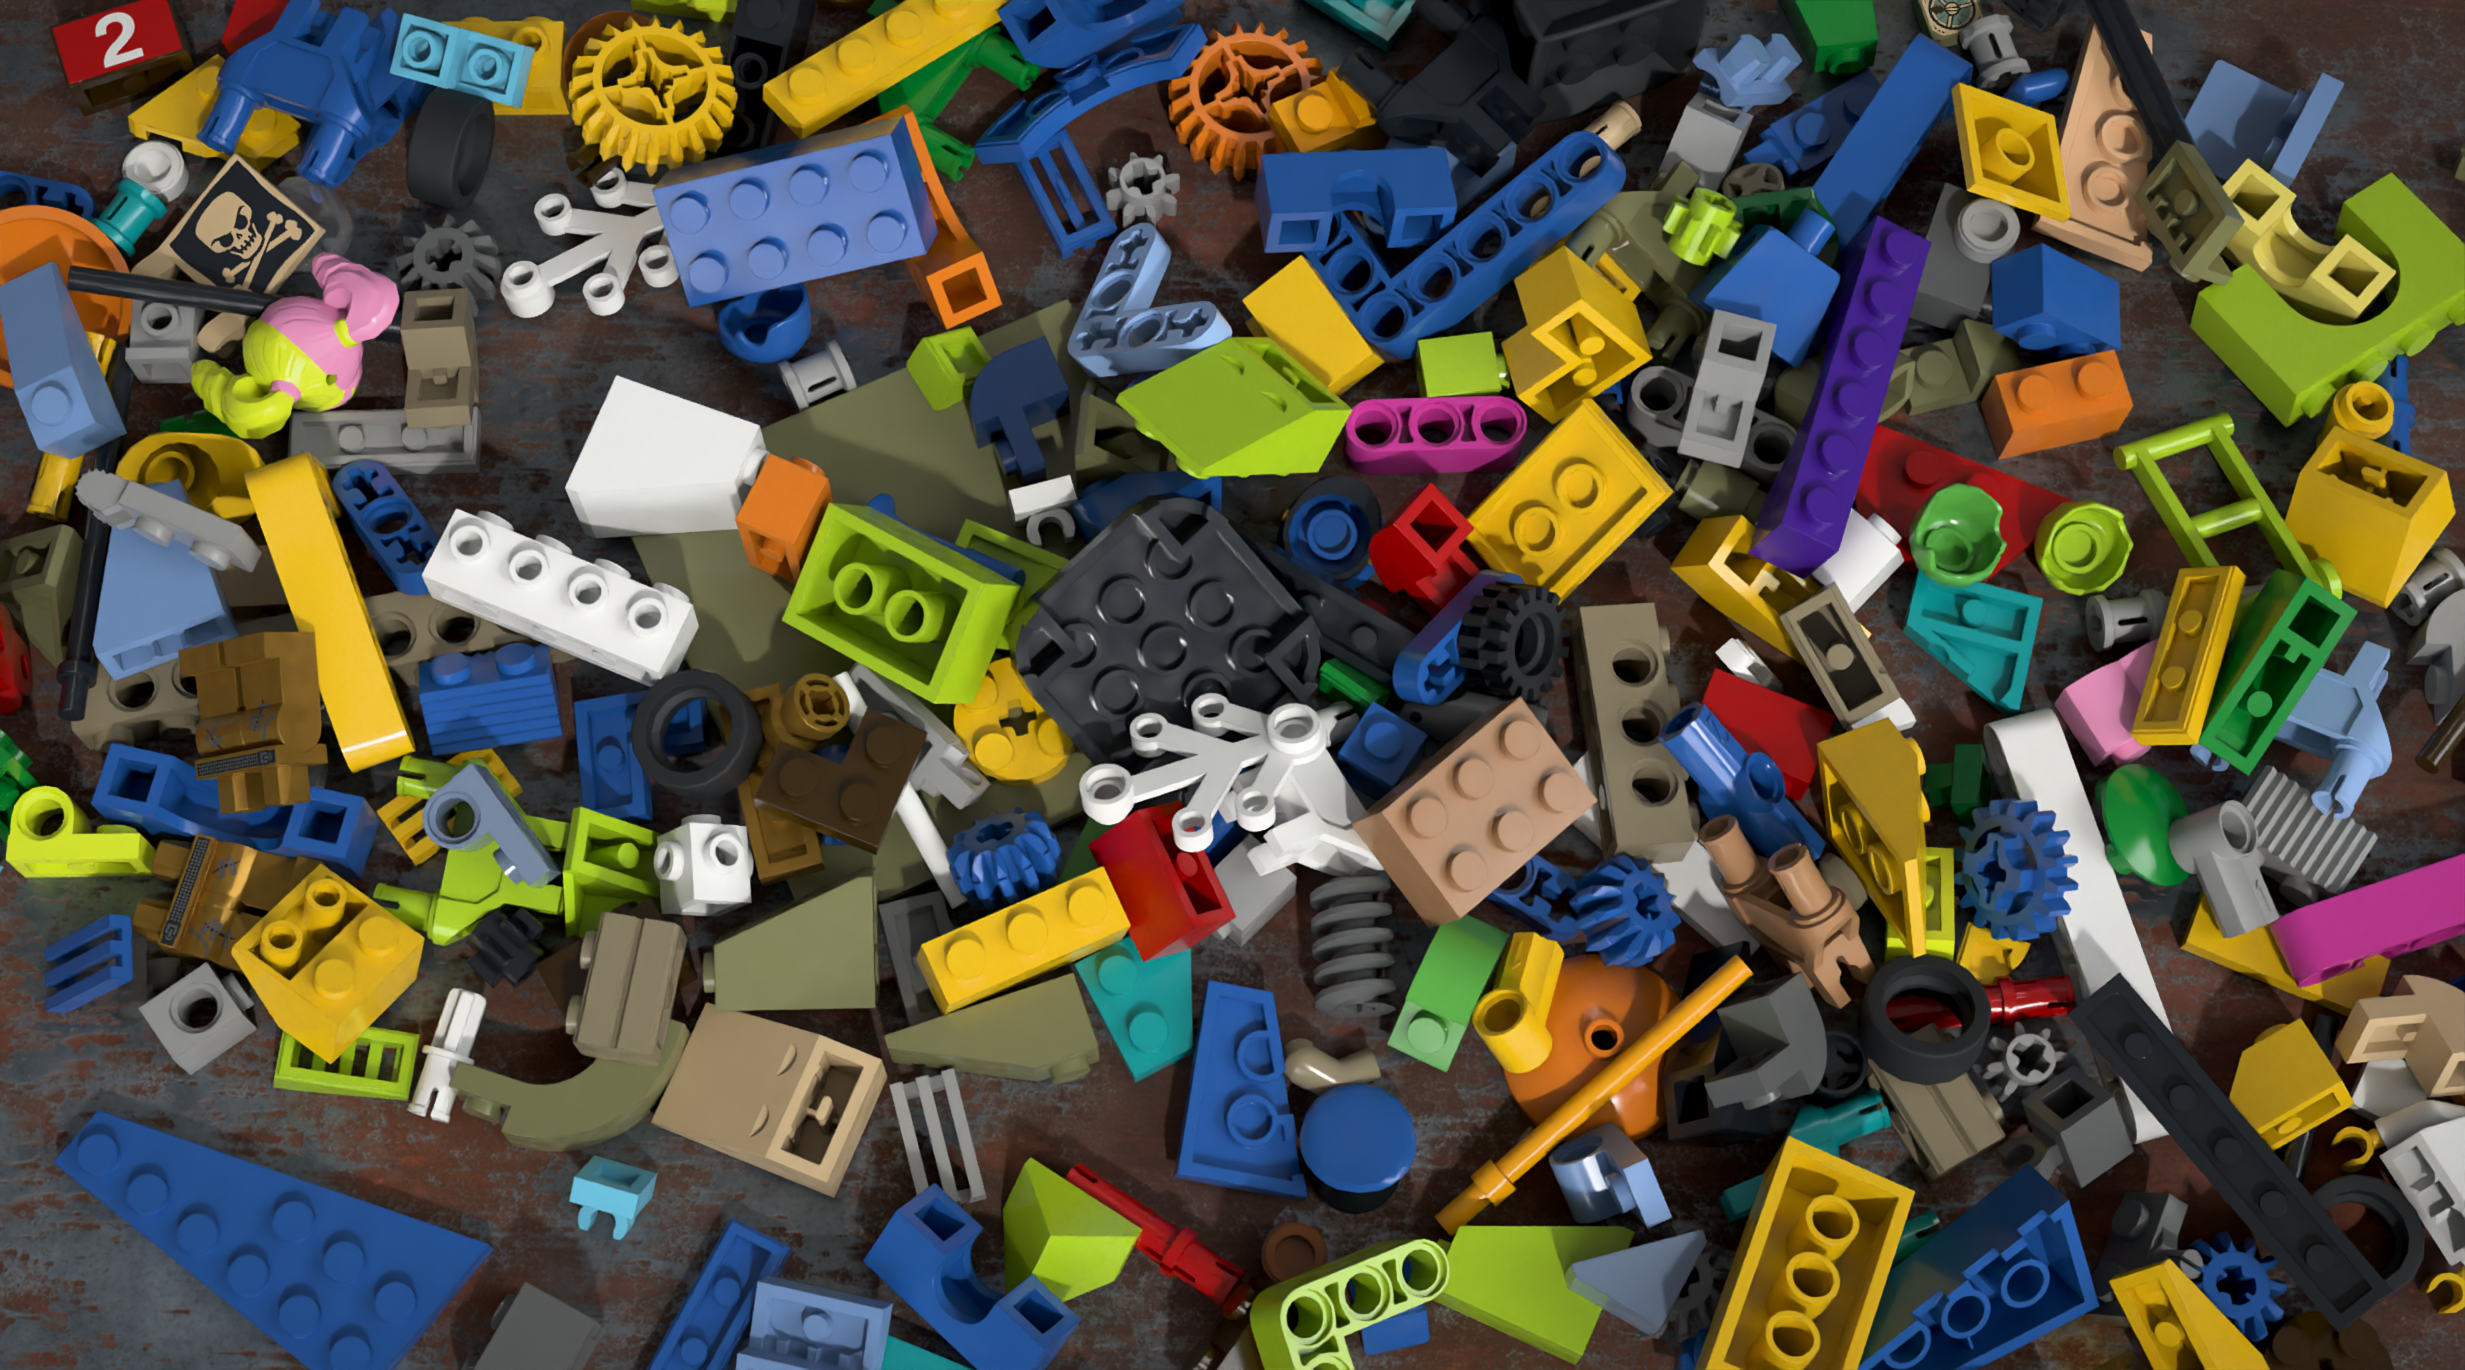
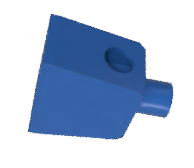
M1808 208L1803 209L1786 235L1772 226L1756 224L1738 241L1727 260L1722 258L1694 287L1687 299L1711 316H1713L1715 309L1777 324L1770 357L1779 364L1798 368L1807 353L1840 282V275L1816 258L1836 228L1825 218Z

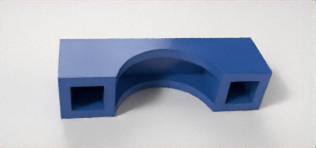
M112 742L91 802L111 825H125L135 828L137 832L190 843L194 842L196 833L214 837L218 841L237 843L259 851L294 859L299 855L321 860L335 874L357 880H362L380 821L364 797L310 786L311 802L285 806H266V810L251 813L220 814L217 779L196 780L195 767L175 756Z

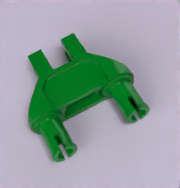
M875 0L867 10V17L870 20H874L899 4L893 0ZM998 23L870 99L877 104L880 115L907 104L914 112L934 168L948 176L953 182H958L964 176L963 172L958 170L959 167L965 171H968L975 157V148L965 145L932 124L973 69L984 66L1016 85L1021 91H1026L1031 86V81L1027 80V76L1035 81L1042 66L1025 61L1015 42L1000 34L1001 29Z

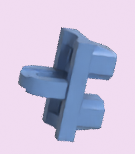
M1751 34L1740 35L1729 47L1704 48L1692 61L1698 69L1708 72L1700 82L1699 92L1723 102L1726 107H1735L1747 112L1754 105L1782 104L1793 93L1784 79L1802 62V59L1783 34H1771L1763 43Z

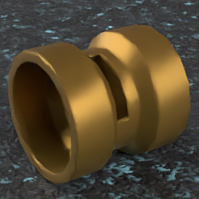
M819 673L806 674L789 687L787 692L779 695L765 707L761 716L762 730L766 740L775 750L781 740L812 752L823 743L824 739L830 738L847 724L850 716V703L842 687L829 676Z

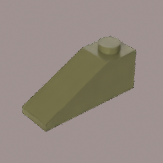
M1074 973L884 1035L892 1063L945 1070L954 1068V1071L1036 1082L1050 1077L1054 1084L1070 1082L1088 1074L1091 1071L1089 1064L1100 1061L1098 1043Z

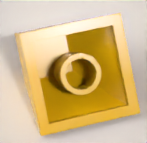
M1960 82L1957 83L1951 91L1967 191L2064 223L2071 217L2054 115Z

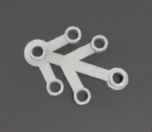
M615 167L597 181L594 187L590 188L596 203L601 207L615 208L621 204L649 209L635 217L572 208L568 198L562 194H549L542 197L536 203L534 213L544 233L551 236L573 233L593 236L594 238L540 265L530 261H518L510 265L505 270L500 285L501 293L509 310L516 316L523 318L535 317L544 313L554 302V285L609 258L603 272L593 275L585 282L583 294L593 313L606 316L617 312L624 304L625 295L623 290L645 240L664 230L652 192L656 185L627 181L623 171ZM615 185V186H614L613 188H611V189L603 190V189L606 188L607 186ZM561 212L555 217H549L553 213ZM665 230L659 245L645 249L638 260L646 283L652 287L668 286L679 276ZM660 263H666L659 269H652ZM611 291L604 297H597L602 292Z
M1217 693L1201 695L1193 702L1191 712L1195 731L1170 724L1159 714L1145 713L1136 717L1130 724L1133 750L1138 755L1147 758L1160 756L1166 751L1189 758L1133 776L1126 769L1116 764L1094 766L1084 773L1079 783L1082 806L1086 814L1098 823L1112 825L1124 820L1132 810L1134 803L1201 782L1187 807L1179 810L1174 815L1172 829L1175 844L1180 849L1187 852L1202 851L1213 841L1212 819L1242 768L1263 761L1265 762L1253 785L1244 788L1237 794L1235 809L1237 822L1242 828L1254 832L1269 828L1276 820L1275 797L1295 765L1307 764L1317 759L1324 752L1328 743L1327 727L1311 707L1304 704H1286L1275 709L1270 715L1231 704L1227 698ZM1209 713L1220 714L1217 717L1213 718L1204 717L1206 714ZM1230 729L1251 738L1231 743L1215 737L1224 735ZM1147 733H1158L1155 737H1142ZM1252 806L1265 807L1264 809L1255 812L1247 810ZM1191 826L1201 827V829L1196 832L1184 831L1186 828Z

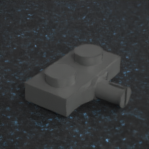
M942 890L878 905V917L907 1028L941 1017L916 957L921 944L956 930L949 920Z
M2124 1193L2121 1204L2113 1216L2112 1229L2099 1265L2091 1277L2099 1307L2085 1313L2086 1317L2100 1325L2132 1327L2109 1283V1280L2116 1275L2169 1258L2189 1279H2195L2200 1275L2201 1272L2193 1267L2203 1268L2201 1255L2193 1249L2177 1250L2178 1234L2188 1208L2186 1203L2169 1193Z

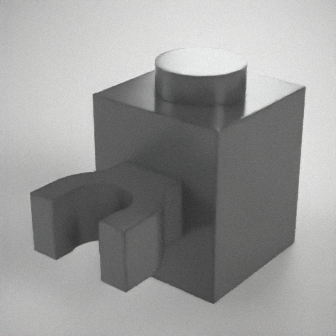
M2072 1065L2021 1101L2033 1132L2012 1138L1996 1149L2002 1167L2010 1174L2017 1168L2019 1170L2029 1163L2048 1181L2054 1169L2057 1168L2080 1188H2083L2134 1152L2114 1096L2075 1065Z

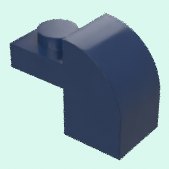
M1046 336L1008 349L990 360L978 374L972 387L970 398L972 425L977 448L979 449L993 443L996 457L1005 477L1016 474L1021 487L1047 481L1045 459L1031 428L1070 414L1069 389Z

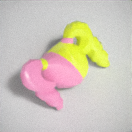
M322 252L315 256L312 261V274L320 288L324 290L323 299L297 296L282 298L270 304L260 318L249 326L243 339L245 374L235 376L227 368L221 367L218 363L211 360H200L193 363L191 367V385L194 392L203 399L204 408L219 418L222 423H226L240 438L263 439L281 430L291 415L292 408L320 413L346 404L356 392L361 380L364 349L362 341L374 339L391 325L399 306L400 299L397 286L391 279L381 273L372 272L361 264L353 263L337 253Z

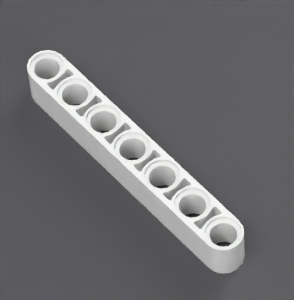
M2047 707L1985 724L1983 729L1984 746L2002 800L2014 798L2017 801L2036 800L2038 811L2053 810L2056 813L2052 829L2054 831L2068 830L2071 835L2067 843L2063 845L2065 855L2072 854L2078 857V863L2067 868V877L2072 878L2079 884L2078 890L2066 891L2063 898L2068 902L2072 910L2069 915L2054 916L2057 929L2054 932H2050L2064 973L2068 974L2072 980L2076 1007L2120 972L2173 1034L2114 870L2107 860L2103 840L2057 716ZM2089 1041L2106 1091L2115 1098L2131 1144L2169 1135Z

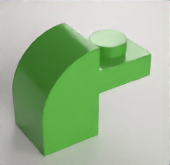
M1467 914L1459 920L1440 925L1405 998V1004L1387 1045L1447 1073L1470 1023L1473 1010L1487 989L1510 934Z

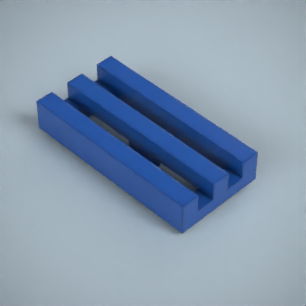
M1066 129L1055 133L1036 151L1031 159L1037 158L1074 233L1067 235L1030 162H1012L1062 261L1074 256L1073 250L1083 247L1084 251L1095 247L1096 240L1104 237L1106 241L1118 237L1117 226ZM1056 148L1059 149L1097 223L1087 226L1049 151Z
M108 914L44 948V961L57 962L56 968L45 973V986L57 987V993L45 999V1012L68 1013L132 981L133 946L130 916ZM116 958V966L106 967L109 960ZM88 971H98L93 975L75 983L76 977Z

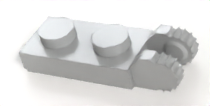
M97 468L95 471L88 470V473L82 474L81 479H77L78 485L75 486L77 489L75 494L79 497V501L94 512L93 515L98 520L100 519L103 523L107 522L111 527L118 530L133 526L132 529L136 533L164 547H168L172 539L190 546L189 554L194 558L221 571H225L230 563L252 573L262 555L261 548L241 526L132 480L129 481L112 473L107 474L104 470L99 471Z

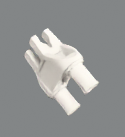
M1337 701L1326 708L1316 711L1327 727L1328 743L1326 748L1344 741L1346 742L1359 723L1357 713L1337 720V716L1350 712L1353 708L1346 701ZM1326 748L1317 759L1307 764L1295 765L1275 797L1276 820L1273 823L1274 828L1270 829L1263 836L1267 843L1252 848L1247 854L1259 876L1296 862L1338 877L1373 876L1384 870L1351 825L1366 810ZM1265 761L1257 763L1254 769L1242 773L1236 778L1232 785L1234 790L1227 793L1218 809L1226 823L1237 820L1235 798L1241 790L1253 785ZM1252 806L1247 810L1255 812L1260 811L1265 807Z

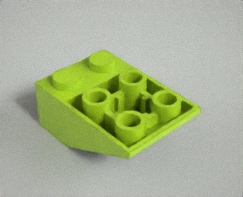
M1229 337L1119 393L1115 400L1134 418L1133 424L1142 434L1160 441L1176 456L1175 462L1179 468L1199 479H1208L1211 476H1238L1246 478L1250 475L1276 474L1287 476L1289 473L1318 472L1353 410L1269 337Z

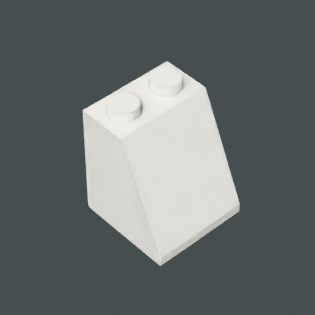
M616 375L565 489L584 534L594 538L738 529L735 518L770 452L766 450L760 425Z

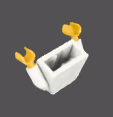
M2425 1099L2375 1120L2376 1128L2367 1132L2353 1126L2342 1129L2333 1139L2330 1148L2339 1145L2343 1141H2353L2362 1150V1157L2352 1159L2341 1166L2340 1170L2344 1172H2358L2365 1167L2374 1150L2386 1145L2388 1151L2379 1157L2405 1197L2417 1210L2419 1218L2451 1266L2460 1261L2464 1264L2455 1273H2439L2427 1277L2421 1285L2420 1292L2421 1294H2426L2435 1289L2440 1282L2445 1281L2451 1285L2454 1296L2450 1304L2442 1307L2437 1313H2455L2465 1307V1106Z

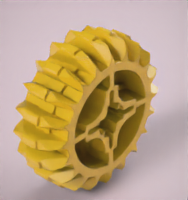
M656 14L649 20L648 26L640 27L629 16L627 21L624 22L623 32L607 23L602 31L601 40L589 38L584 46L583 56H577V60L574 61L572 69L573 80L569 82L568 98L572 103L571 116L574 125L583 126L582 137L585 140V145L600 143L599 154L602 156L603 161L617 154L622 156L621 165L625 172L629 171L635 162L646 164L645 169L650 177L657 172L658 164H666L669 169L682 167L683 158L692 164H696L704 160L706 150L716 153L717 149L722 145L723 134H728V131L732 128L734 118L732 110L736 108L737 92H735V87H732L734 79L732 66L722 65L723 54L721 53L720 46L705 48L706 38L704 37L703 30L689 37L684 35V26L680 19L672 25L671 29L660 27L661 23ZM628 69H633L631 75L617 79V85L605 87L616 75ZM702 103L688 118L677 123L673 122L674 116L688 112L690 105Z

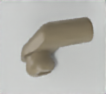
M1305 1038L1293 1039L1283 1047L1284 1064L1286 1067L1284 1073L1293 1084L1317 1096H1321L1335 1086L1353 1083L1367 1084L1381 1078L1378 1064L1369 1047L1338 1060L1313 1047V1043Z

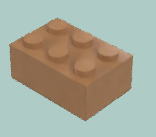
M1520 696L1488 709L1353 821L1351 825L1427 927L1431 928L1459 920L1598 800Z

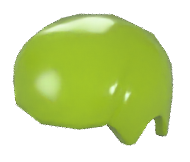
M2090 499L2063 503L2047 514L2036 531L2034 543L2035 559L2044 578L2054 588L2073 595L2082 596L2104 591L2123 574L2133 547V541L2123 521L2124 515L2118 509Z

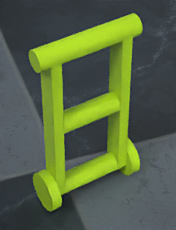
M2222 412L2114 448L2113 459L2117 468L2121 471L2132 469L2192 568L2219 566L2203 539L2256 522L2286 571L2306 576L2340 600L2342 599V583L2333 564L2323 557L2308 560L2230 436L2234 433V424L2228 413ZM2207 444L2241 498V501L2189 517L2155 463V460ZM2261 591L2240 598L2228 642L2233 641L2240 622Z

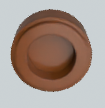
M1298 1222L1280 1225L1270 1232L1263 1243L1261 1252L1263 1273L1268 1281L1275 1283L1283 1282L1325 1265L1328 1262V1249L1323 1237L1311 1226Z

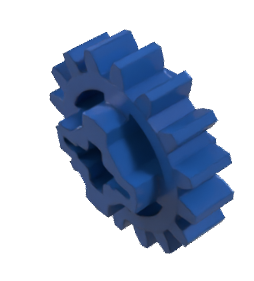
M2016 798L1990 801V807L1975 808L1972 811L1975 824L1961 825L1958 830L1961 837L1966 841L1965 848L1954 849V858L1962 862V872L1954 875V883L1959 885L1965 884L1967 891L1959 902L1961 908L1975 907L1977 912L1974 916L1973 925L1977 928L1991 927V937L1996 940L2011 938L2012 941L2039 938V933L2054 932L2057 929L2054 916L2069 915L2072 910L2068 902L2063 898L2066 891L2078 890L2079 885L2075 880L2067 877V868L2078 863L2076 855H2065L2063 845L2067 843L2071 836L2069 831H2054L2052 827L2055 823L2056 813L2053 810L2038 811L2037 801L2033 799L2017 801Z

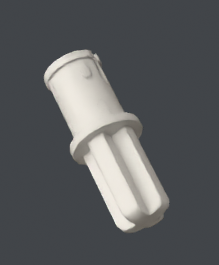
M452 988L449 991L431 1046L423 1045L421 1052L427 1054L412 1102L408 1105L407 1111L425 1117L432 1095L435 1091H438L430 1115L431 1119L449 1123L451 1117L449 1115L456 1094L448 1085L458 1061L474 1065L475 1062L469 1056L487 1005L486 998L480 994L461 988Z

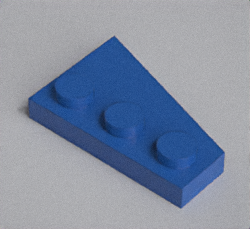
M1208 980L1205 984L1173 1177L1303 1202L1307 1198L1304 1174H1300L1295 1144L1297 1132L1294 1115L1290 1114L1284 1078L1286 1067L1273 992Z

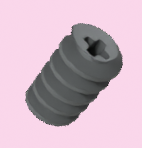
M1369 875L1337 877L1327 881L1310 893V907L1319 912L1311 919V932L1320 937V939L1312 944V957L1318 962L1323 963L1315 968L1313 972V982L1319 987L1324 988L1315 995V1008L1319 1012L1333 1017L1354 1019L1380 1016L1396 1010L1392 1005L1380 1003L1378 998L1380 995L1395 991L1397 988L1396 981L1377 977V970L1395 964V956L1376 951V945L1392 940L1394 932L1391 929L1375 926L1374 924L1375 919L1392 914V905L1373 900L1374 894L1390 889V879Z

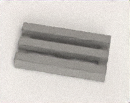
M954 1068L941 1071V1075L933 1077L928 1075L917 1077L914 1082L891 1084L890 1089L916 1194H920L929 1187L908 1104V1099L920 1096L943 1191L959 1206L987 1199ZM946 1090L970 1188L959 1191L956 1188L933 1096L934 1092Z

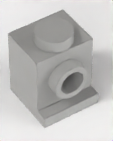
M133 299L130 347L126 348L125 360L141 384L192 383L191 367L194 362L205 360L206 350L197 341V335L207 324L208 314L204 309ZM158 327H166L164 329L158 330Z

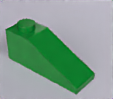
M2276 568L2240 622L2216 681L2198 744L2249 776L2358 611L2308 577Z

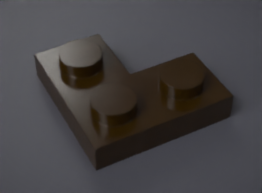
M867 708L842 765L780 740L755 795L754 806L877 855L925 746L928 732Z

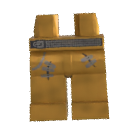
M259 632L223 640V642H214L178 650L181 676H195L200 721L196 728L195 742L198 752L203 758L195 760L196 780L217 779L220 814L251 813L266 810V806H285L311 802L308 767L328 763L326 744H317L321 736L322 723L315 632Z
M196 833L193 843L161 840L152 862V874L158 879L177 883L178 886L171 904L142 897L137 903L131 920L132 931L137 936L158 945L171 960L194 964L199 967L207 962L218 973L228 975L233 972L238 979L248 981L231 954L232 946L320 863L325 867L327 866L321 860L299 855L294 859L259 851L237 843L218 841L214 837Z

